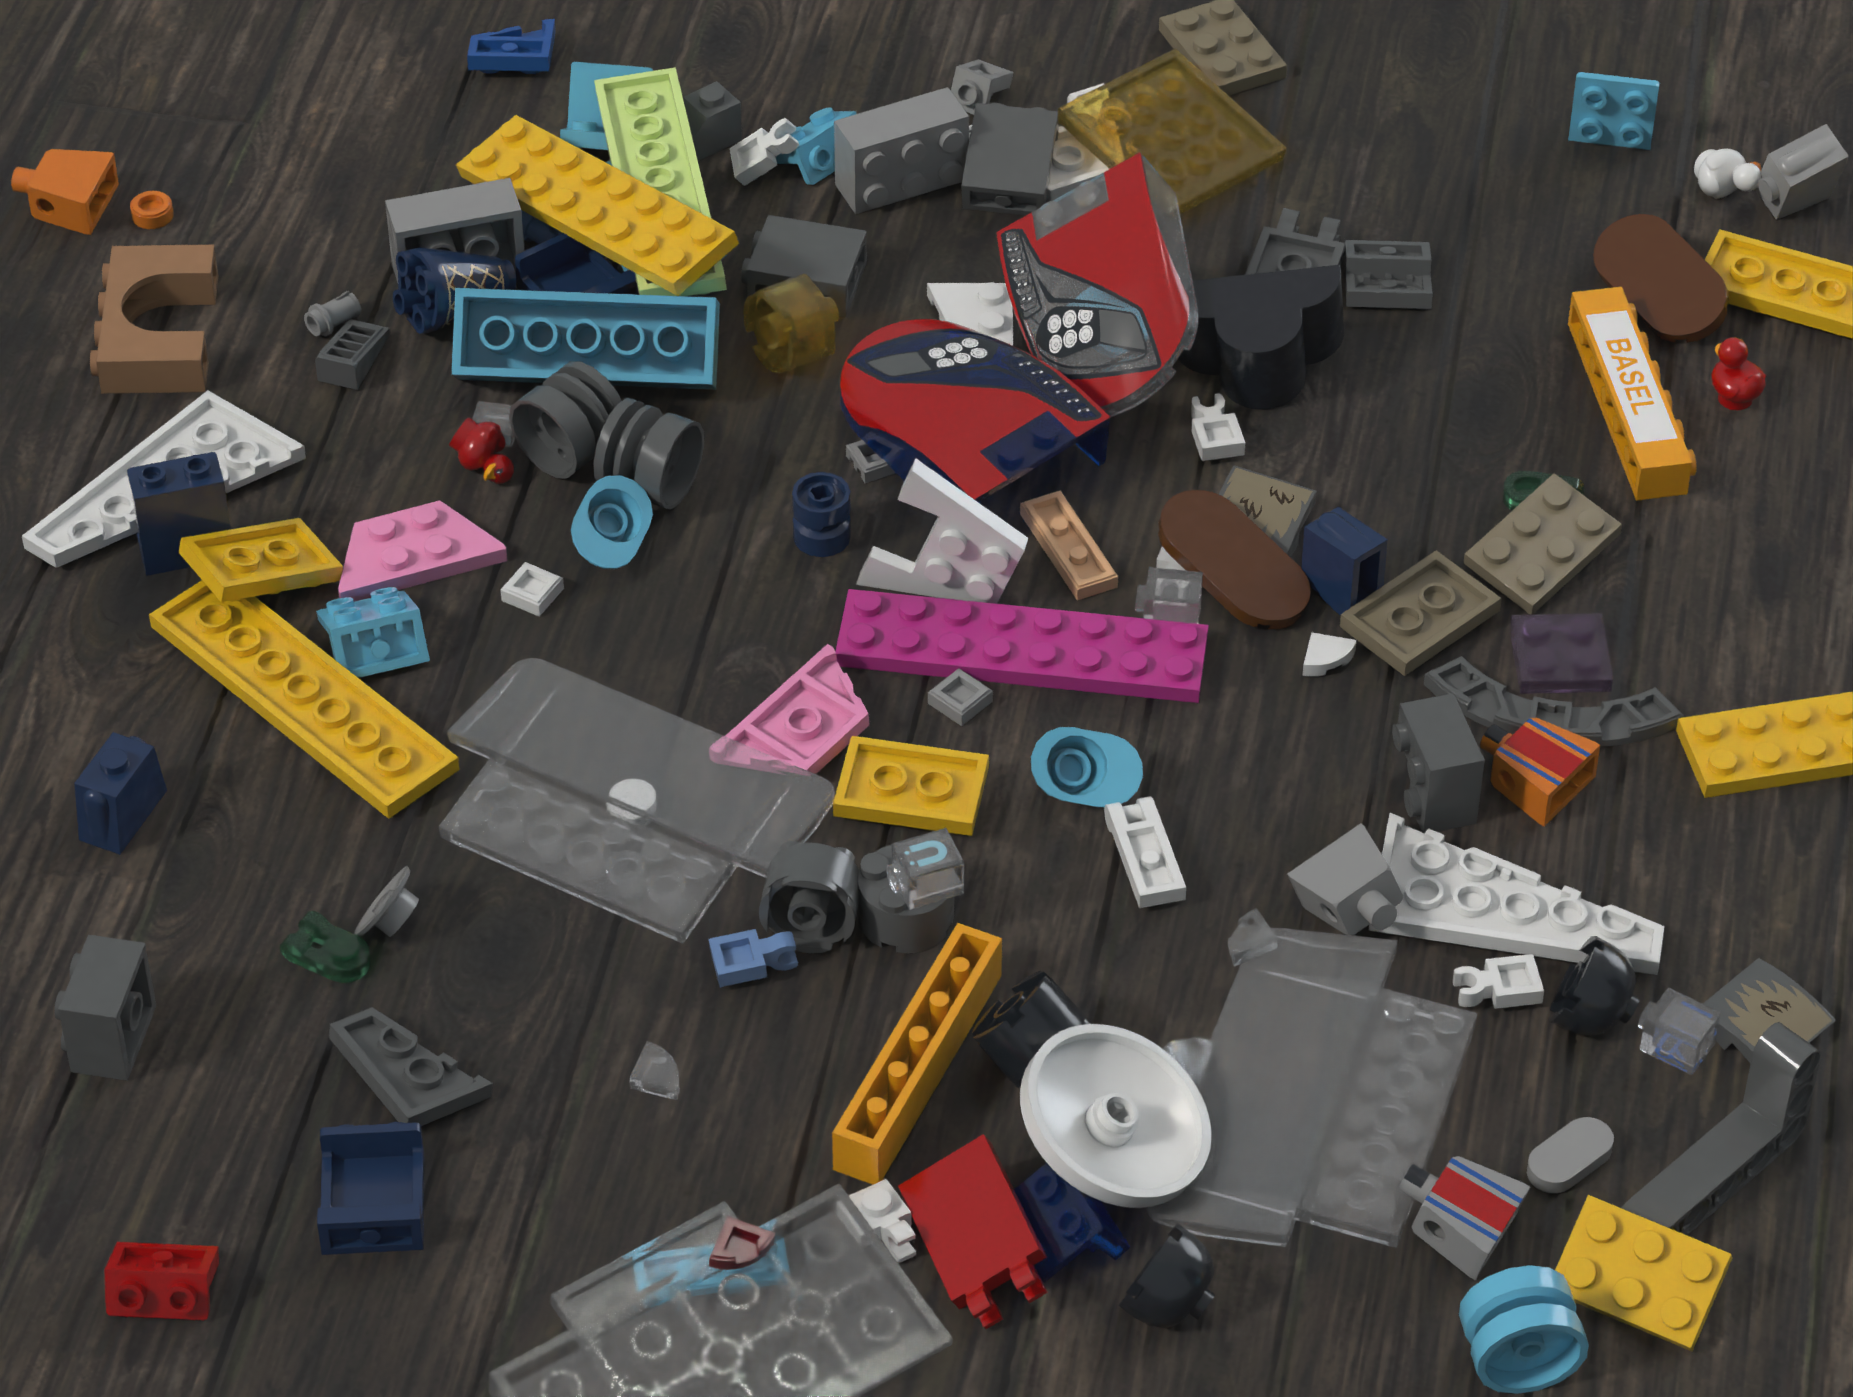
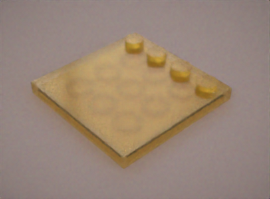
M1176 48L1058 108L1059 123L1109 169L1140 152L1152 208L1166 221L1283 160L1287 149Z

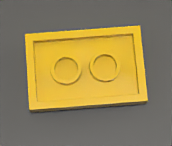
M301 518L183 537L179 547V554L220 602H233L248 597L278 594L282 591L317 587L320 584L340 581L343 565Z
M851 736L833 802V816L972 836L989 769V755Z
M1588 1195L1555 1271L1564 1275L1570 1286L1575 1303L1692 1352L1732 1261V1255Z

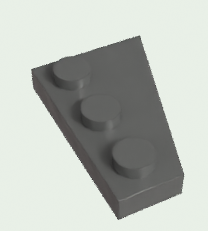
M373 1007L330 1024L329 1039L398 1122L420 1123L423 1126L491 1097L493 1083L480 1075L473 1079L457 1068L458 1061L444 1052L439 1056L435 1055L417 1043V1035Z

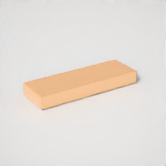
M1061 490L1020 503V515L1077 601L1118 588V575Z

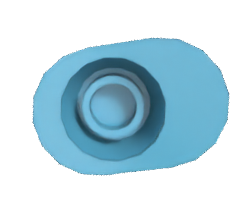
M622 475L606 476L597 480L587 491L572 522V540L579 554L589 563L603 569H618L627 565L636 555L652 520V505L646 491L637 482Z
M1058 727L1046 732L1036 742L1031 755V771L1037 785L1047 795L1061 801L1094 807H1105L1106 804L1117 802L1122 804L1127 802L1138 791L1143 778L1142 761L1137 750L1125 739L1108 733L1075 727Z

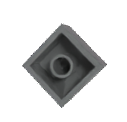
M1454 693L1400 703L1398 724H1393L1392 735L1397 751H1404L1408 760L1407 768L1410 788L1404 791V803L1409 817H1416L1422 833H1426L1428 828L1438 832L1477 824L1485 760Z
M88 934L81 953L74 954L70 965L69 984L66 991L61 990L58 993L55 1002V1018L61 1021L62 1026L61 1049L62 1051H67L71 1072L128 1081L156 1008L145 943Z

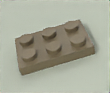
M1215 0L1159 18V31L1214 100L1286 78L1287 64L1234 0Z
M1554 473L1465 553L1464 564L1532 616L1621 534L1622 524Z
M1436 550L1343 612L1340 618V627L1402 675L1406 676L1498 613L1502 598Z

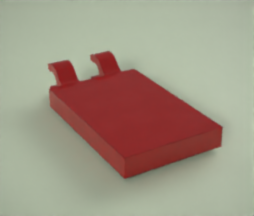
M984 1134L898 1185L951 1301L959 1310L968 1306L975 1319L979 1317L985 1329L1003 1320V1316L990 1291L1012 1279L1016 1289L1019 1292L1023 1291L1029 1303L1047 1293L1034 1267L1035 1264L1047 1258L992 1143Z

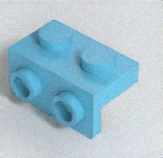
M825 108L813 113L810 116L811 122L803 127H796V131L790 134L799 142L797 149L789 154L781 153L776 156L777 164H798L807 185H814L835 171L834 121L857 114L856 111H833L832 108Z

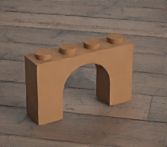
M214 245L112 246L110 263H103L102 282L106 292H99L98 310L102 321H95L94 339L98 350H91L90 353L91 375L99 376L101 394L206 391L209 361L204 331H149L133 325L132 322L146 311L161 306L215 305L219 276Z

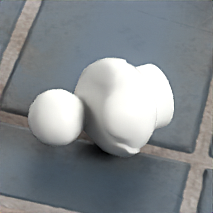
M1728 148L1706 150L1699 155L1694 165V173L1698 178L1701 190L1706 195L1715 199L1724 198L1737 190V188L1742 191H1752L1758 187V181L1761 179V165L1758 162L1746 163L1744 157L1738 151Z

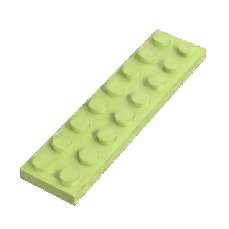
M676 67L594 80L611 166L711 218ZM718 261L679 296L703 295L710 292L727 290L722 261ZM635 273L639 295L676 296Z

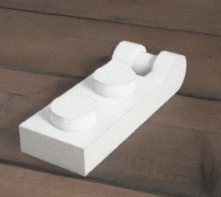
M1151 796L1139 798L1136 800V804L1122 806L1120 802L1106 804L1104 807L1106 825L1114 837L1139 908L1186 900V885L1153 798Z

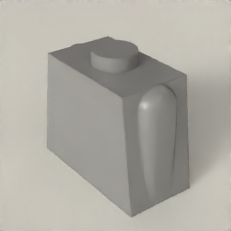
M1825 124L1769 153L1760 172L1761 179L1758 181L1756 191L1764 201L1765 206L1770 210L1775 219L1778 220L1829 199L1849 156L1828 125Z

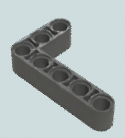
M1777 1022L1771 1025L1755 1045L1743 1102L1632 1196L1621 1208L1682 1234L1689 1235L1787 1150L1800 1136L1809 1116L1821 1060V1051L1782 1023Z

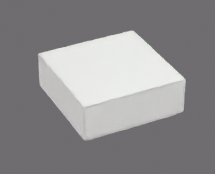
M525 562L502 587L501 601L540 617L564 589L563 578Z

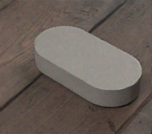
M1582 1117L1571 1121L1532 1150L1527 1166L1529 1181L1534 1187L1547 1193H1561L1569 1190L1610 1158L1614 1142L1612 1130L1606 1123L1596 1118Z

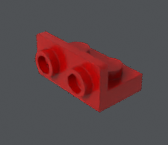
M117 1242L104 1269L106 1313L109 1316L206 1320L210 1313L209 1288L219 1266L218 1246Z

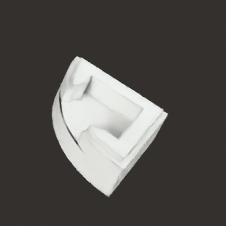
M1312 632L1303 664V676L1326 675V670L1333 669L1341 664L1342 666L1347 665L1355 654L1356 640Z

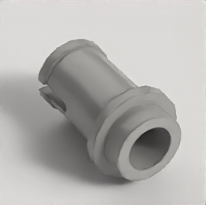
M346 291L323 305L316 303L310 306L308 312L304 315V321L308 330L313 335L327 336L332 333L334 327L361 314V306L356 296Z

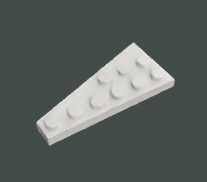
M207 390L23 534L24 549L57 568L137 533L138 528L133 497L127 475V469L131 467L215 452L224 479L225 492L228 493L306 459L305 447Z
M1392 813L1389 814L1382 856L1395 877L1403 899L1400 904L1395 906L1397 917L1390 927L1378 930L1369 924V931L1525 955L1533 954V956L1576 963L1583 962L1587 957V954L1579 951L1583 944L1591 936H1597L1625 953L1633 964L1635 972L1658 974L1664 926L1612 904L1601 907L1581 899V892L1566 885L1562 890L1540 882L1541 875L1475 847L1463 850L1444 842V835L1429 828L1426 833H1422L1404 825V818Z

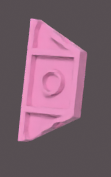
M440 500L355 522L338 587L339 598L351 597L355 602L371 598L370 593L381 588L396 587L397 590L506 562V547L502 542Z
M829 644L823 647L709 750L710 763L718 767L808 782L849 745L851 736L861 734L870 725L869 713L861 698L855 695L854 686L847 672L843 673L838 664L834 648Z

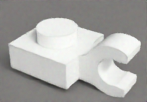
M887 1179L842 1198L844 1214L867 1245L881 1239L898 1264L916 1256V1251L909 1242L916 1239L915 1233L911 1228V1211Z

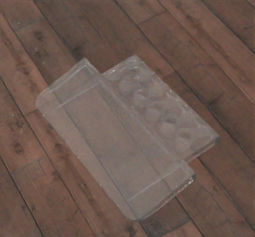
M527 658L513 664L447 731L450 743L489 760L439 825L441 838L683 944L737 866L766 878L769 864L779 852L781 845L788 841L805 843L832 807L835 789L830 781L807 770L550 662L537 658Z
M1269 928L1257 933L1249 942L1193 1081L1202 1095L1210 1119L1211 1145L1207 1161L1198 1176L1180 1195L1163 1204L1146 1207L1148 1215L1161 1225L1173 1228L1178 1223L1190 1233L1200 1236L1286 1247L1295 1221L1298 1220L1397 1248L1414 1201L1412 1197L1401 1192L1398 1188L1413 1163L1425 1170L1476 1027L1477 1013L1383 988L1396 955L1398 940L1285 928Z

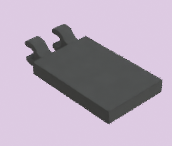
M1283 208L1277 228L1263 227L1245 275L1340 265L1341 267L1346 243L1339 242L1340 235H1337L1341 220L1324 217L1317 237L1299 233V226H1296L1300 211Z

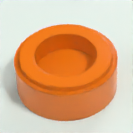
M142 192L135 196L130 203L132 221L140 228L158 229L166 226L173 219L172 200L163 192Z

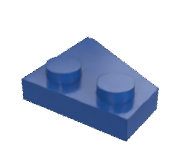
M555 19L542 20L541 30L522 34L521 27L514 26L498 32H487L471 36L467 54L468 70H480L483 73L520 71L525 74L549 71L555 39Z

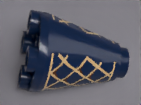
M428 248L401 251L396 255L398 289L393 292L394 308L399 315H406L407 320L419 334L437 331L454 323L455 288L515 290L516 273L512 263L507 259L501 260L495 256Z

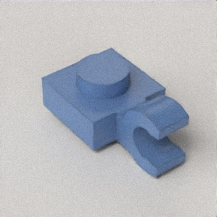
M756 929L709 939L710 952L720 987L766 978V966H771L776 970H790L798 966L794 951L796 950L792 932L789 931L780 932L768 938L758 939Z

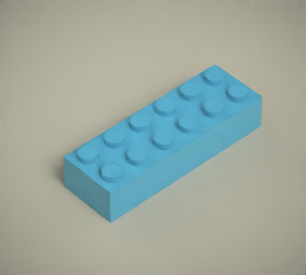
M455 288L451 375L458 380L543 383L569 361H581L594 367L607 378L612 386L716 390L720 303L715 297Z

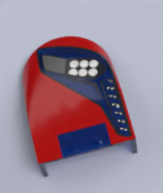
M914 319L893 323L872 332L861 340L850 352L843 365L840 379V403L847 422L853 431L881 459H884L888 466L904 481L915 459H918L980 503L983 499L1074 444L1098 466L1106 462L1110 416L1065 375L1041 359L1004 341L965 326L934 319Z

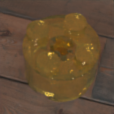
M800 274L760 289L746 298L743 312L746 332L754 331L758 344L752 346L761 363L774 373L791 371L835 353L834 322L839 319L838 307L831 297L823 296L822 292L808 275Z

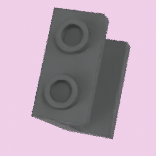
M976 103L961 184L963 209L1016 215L1032 213V216L1045 217L1047 186L1054 145L1059 135L1058 111H1050L1041 107H1011L1001 103Z
M768 215L762 231H756L754 234L752 257L745 258L742 265L741 282L747 284V299L756 301L762 285L829 296L830 315L846 318L867 263V232L865 230Z

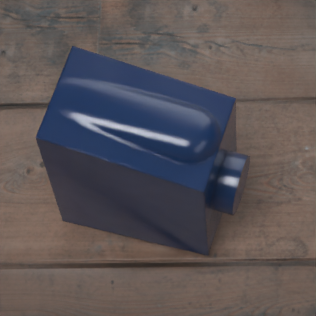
M1339 507L1330 512L1323 513L1318 519L1304 527L1301 568L1309 580L1310 588L1341 616L1343 612L1384 586L1388 539Z
M114 732L110 735L74 783L79 841L119 855L122 853L167 791L154 746L147 744L137 736L126 737Z

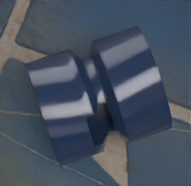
M810 473L800 478L794 484L792 491V510L794 514L793 538L795 545L802 552L816 557L833 556L842 552L849 545L851 538L849 485L843 478L833 473Z

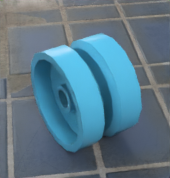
M1528 1265L1508 1268L1492 1274L1470 1288L1460 1303L1459 1317L1465 1336L1471 1345V1356L1477 1375L1483 1385L1497 1392L1519 1394L1542 1390L1560 1383L1572 1375L1587 1358L1589 1343L1583 1325L1576 1314V1304L1570 1286L1563 1274L1550 1267Z

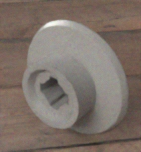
M408 866L401 869L380 892L360 920L354 935L362 936L372 927L376 926L387 936L391 937L407 920L419 901V898L404 888L411 872Z

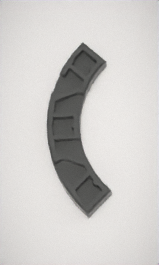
M1462 656L1425 673L1424 686L1435 696L1454 693L1464 716L1488 728L1496 724L1511 734H1514L1528 719L1539 718L1600 744V747L1617 746L1640 742L1673 731L1677 728L1678 718L1684 717L1656 687L1626 698L1602 701L1601 706L1572 707V702L1550 700L1536 696L1533 697V700H1529L1507 692V686L1486 676Z

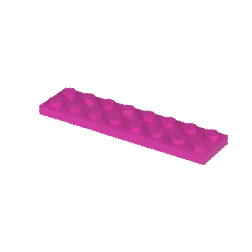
M848 589L835 652L840 667L948 677L960 668L978 681L1199 703L1209 625Z

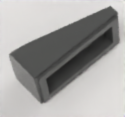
M349 319L322 348L315 359L317 380L358 390L390 336V328Z

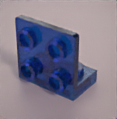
M1048 1163L1044 1164L1014 1189L1047 1258L1034 1265L1043 1284L1087 1248L1092 1252L1099 1248L1114 1260L1131 1248L1102 1202L1070 1185Z

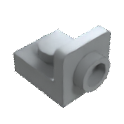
M979 59L956 66L951 92L964 110L974 115L976 103L989 104L991 96L995 92L1010 88L1013 72Z

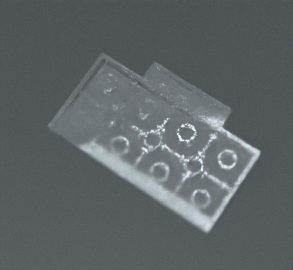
M837 1184L759 1226L776 1233L775 1241L768 1253L750 1266L735 1270H721L708 1267L710 1255L727 1216L738 1219L724 1201L552 1293L550 1304L568 1330L489 1372L488 1392L492 1397H860L951 1346L953 1338L842 1186Z

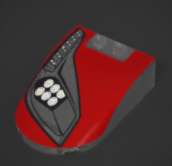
M1141 152L1093 179L1081 183L1075 189L1053 201L1045 203L1041 208L996 232L1005 284L1015 316L1031 355L1060 371L1084 391L1110 417L1126 412L1141 404L1172 378L1176 373L1172 368L1173 364L1183 349L1190 351L1198 327V307L1176 193ZM1049 374L1040 376L1041 380L1046 381L1045 379L1049 380L1048 378L1052 379L1051 377L1055 378ZM1057 384L1048 387V391L1054 392L1066 387L1063 384ZM1070 391L1066 392V395L1062 392L1058 393L1060 402L1070 410V407L1063 401L1078 396L1070 393ZM1049 392L1050 395H1052L1054 398L1058 400V397L1055 394ZM1073 401L1068 403L1072 411L1088 407L1085 403H1080L1082 401L1076 402V405H1074ZM1057 403V404L1059 405V407H1061V408L1064 409L1065 411L1069 412V411L1066 410L1064 407H1062L1059 403ZM1091 410L1086 413L1084 411L1079 413L1084 414L1087 418L1097 417Z

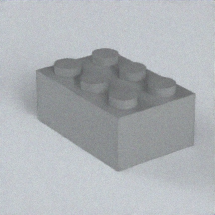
M946 87L835 120L836 187L853 212L859 214L961 183L969 145V115L950 89Z
M510 178L385 200L391 262L397 283V253L415 248L495 256L501 260H509L516 273L515 256L524 252L521 207Z

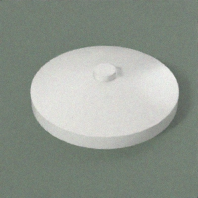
M1085 1024L1070 1027L1048 1039L1025 1069L1020 1088V1105L1027 1132L1034 1146L1048 1165L1079 1191L1097 1200L1116 1206L1129 1208L1152 1207L1168 1202L1180 1195L1203 1169L1210 1151L1211 1125L1202 1095L1184 1068L1165 1050L1145 1037L1123 1028L1104 1024Z

